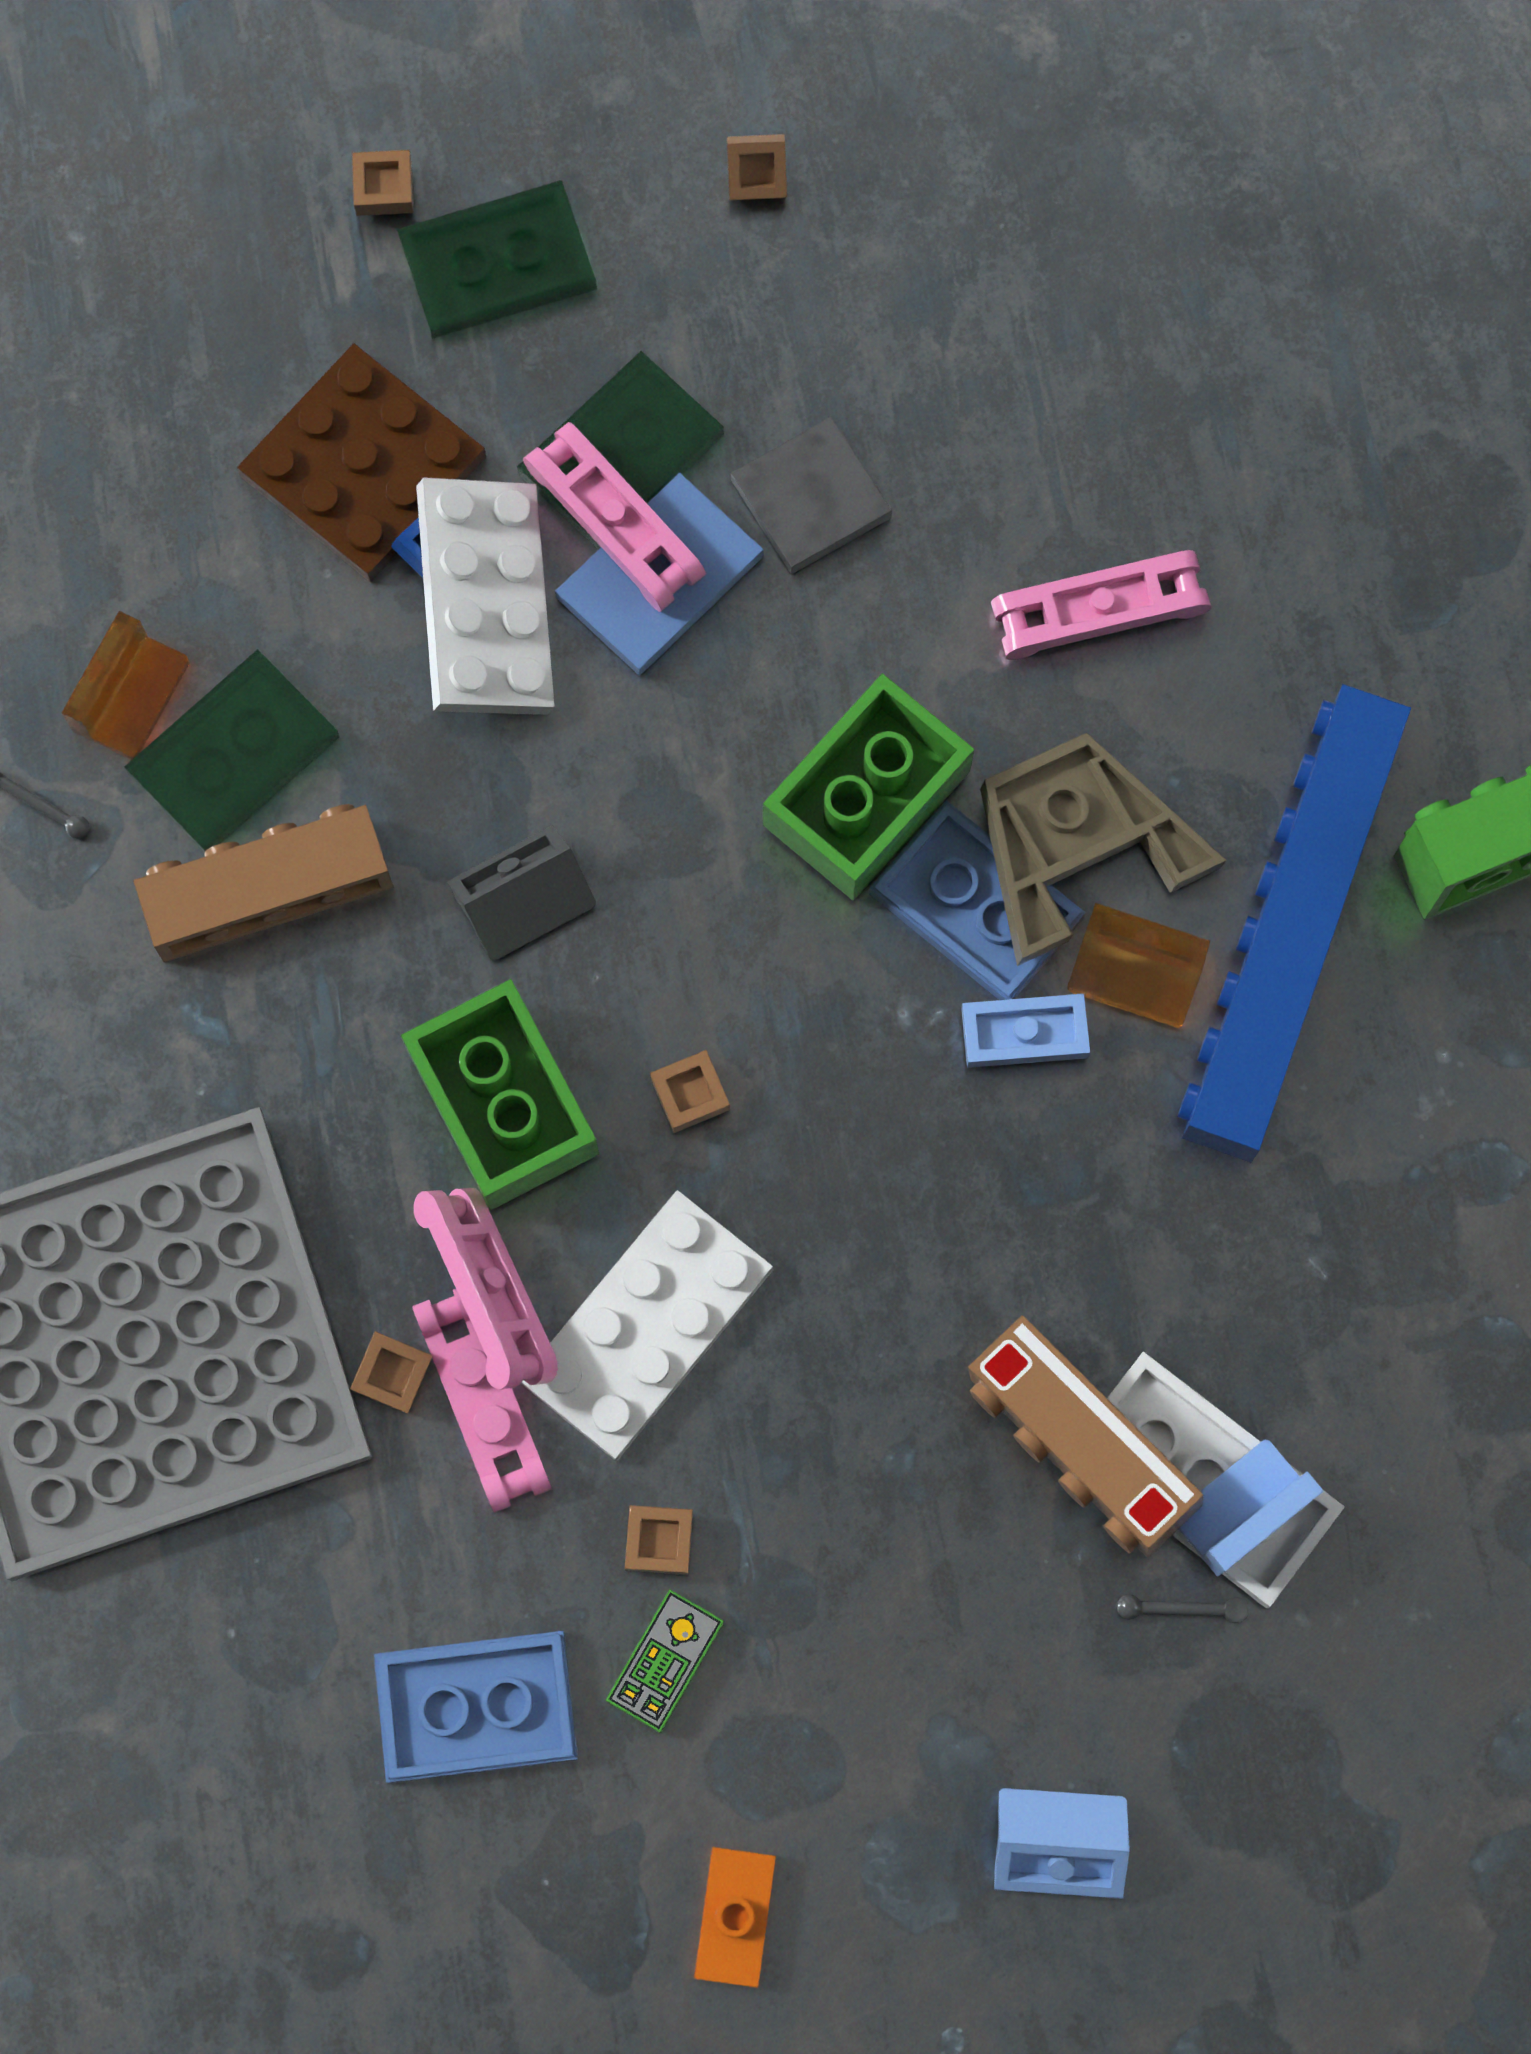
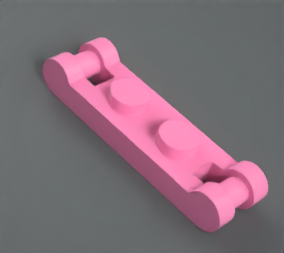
M568 422L555 432L556 440L544 450L538 447L523 458V462L531 475L556 497L634 582L649 604L658 612H661L675 600L673 594L686 583L689 586H693L706 575L705 569L697 557L579 429ZM570 458L577 461L579 465L567 475L559 469ZM660 554H663L671 565L661 574L657 575L648 564Z
M1195 551L1175 552L1015 590L997 596L991 601L996 621L1003 622L1006 636L1003 637L1002 644L1007 659H1022L1040 650L1174 618H1194L1208 612L1212 607L1207 590L1199 587L1196 574L1200 571V566ZM1164 580L1173 581L1177 593L1163 596L1159 582ZM1041 610L1045 624L1028 628L1025 615L1029 612Z
M460 1188L453 1190L449 1196L442 1190L422 1191L419 1193L414 1201L415 1219L421 1227L430 1229L487 1356L485 1370L490 1385L495 1389H507L519 1386L523 1380L529 1385L546 1384L553 1381L558 1370L556 1355L480 1191L476 1188Z
M453 1289L454 1296L433 1305L430 1300H426L412 1306L429 1351L433 1355L432 1358L479 1474L493 1512L496 1513L512 1506L510 1500L530 1491H533L534 1495L537 1496L551 1490L552 1486L513 1389H495L487 1380L485 1370L487 1356L457 1290ZM464 1318L470 1335L447 1344L441 1327ZM518 1453L523 1468L500 1477L495 1461Z

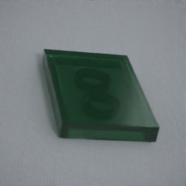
M562 180L397 229L432 339L597 289L596 278Z
M640 351L542 442L538 448L544 450L556 440L555 432L570 422L579 429L639 496L648 503L679 472L683 474L724 435V426L644 352ZM570 458L559 469L567 475L579 463ZM522 461L517 466L518 475L527 483L536 484L537 493L599 550L601 546L556 497L531 475Z
M257 649L125 765L124 768L139 786L205 853L209 848L222 843L340 736L338 730Z

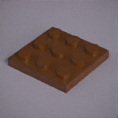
M353 343L237 466V470L241 478L371 583L396 556L397 552L391 547L395 539L419 517L416 486L421 479L466 480L486 458V451L481 444Z

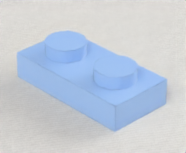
M1084 994L962 1003L961 1011L967 1068L1086 1059L1090 1055Z

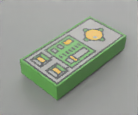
M669 1589L605 1701L661 1734L725 1623L724 1620Z

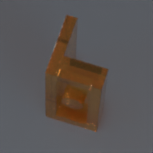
M118 611L61 713L72 732L134 760L139 756L187 670L189 660L185 654L149 638L140 620Z
M1095 903L1067 988L1072 993L1084 994V997L1177 1028L1181 1027L1200 979L1210 940Z

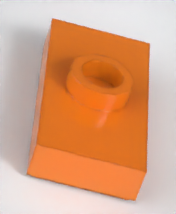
M712 1847L694 1979L758 1988L776 1856Z

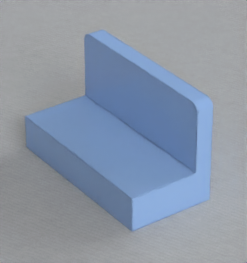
M1263 1440L1200 1491L1204 1495L1202 1506L1179 1530L1218 1577L1320 1495L1323 1489L1308 1471L1299 1477L1269 1440Z
M1003 1788L999 1791L998 1842L994 1868V1890L1123 1899L1130 1852L1126 1798L1122 1796Z

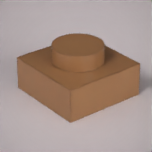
M784 134L727 137L730 200L787 198Z
M410 150L352 153L353 197L356 216L414 213Z
M707 1050L650 1073L651 1081L674 1133L730 1110L729 1101Z
M375 1331L350 1390L408 1414L433 1355Z
M630 1505L625 1571L689 1575L693 1509Z

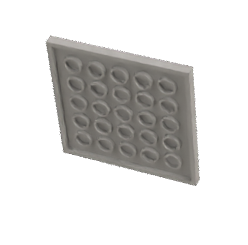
M260 1107L0 1193V1557L8 1580L15 1581L373 1459L264 1114Z

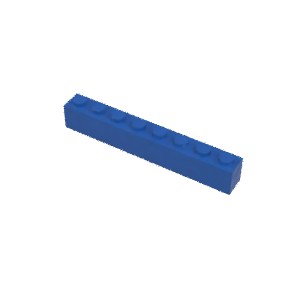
M1342 684L1334 703L1323 700L1311 734L1322 737L1316 755L1304 754L1293 783L1294 788L1303 790L1296 810L1288 807L1285 808L1274 838L1275 842L1284 844L1278 864L1266 862L1255 892V896L1265 899L1258 919L1247 916L1236 946L1237 951L1246 954L1239 974L1228 971L1216 1004L1227 1009L1220 1030L1209 1026L1197 1061L1207 1064V1068L1200 1086L1189 1083L1177 1117L1188 1121L1182 1136L1183 1139L1252 1163L1260 1151L1411 707Z

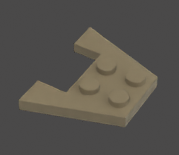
M1084 733L985 779L980 788L1017 966L1069 942L1074 935L1046 888L1057 881L1137 843L1142 844L1170 893L1219 870L1226 862L1222 855L1088 733Z

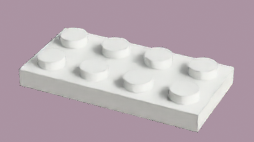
M422 478L416 488L433 711L548 715L555 705L536 484Z
M677 1190L550 1342L558 1363V1370L554 1380L538 1385H529L523 1380L521 1384L617 1462L773 1271V1266Z
M1144 1351L1107 1397L1199 1491L1204 1489L1260 1443L1257 1438ZM1290 1465L1294 1469V1471L1299 1475V1477L1303 1475L1292 1465ZM1323 1490L1314 1500L1222 1574L1266 1609L1269 1608L1345 1506ZM1179 1529L1172 1535L1201 1557Z

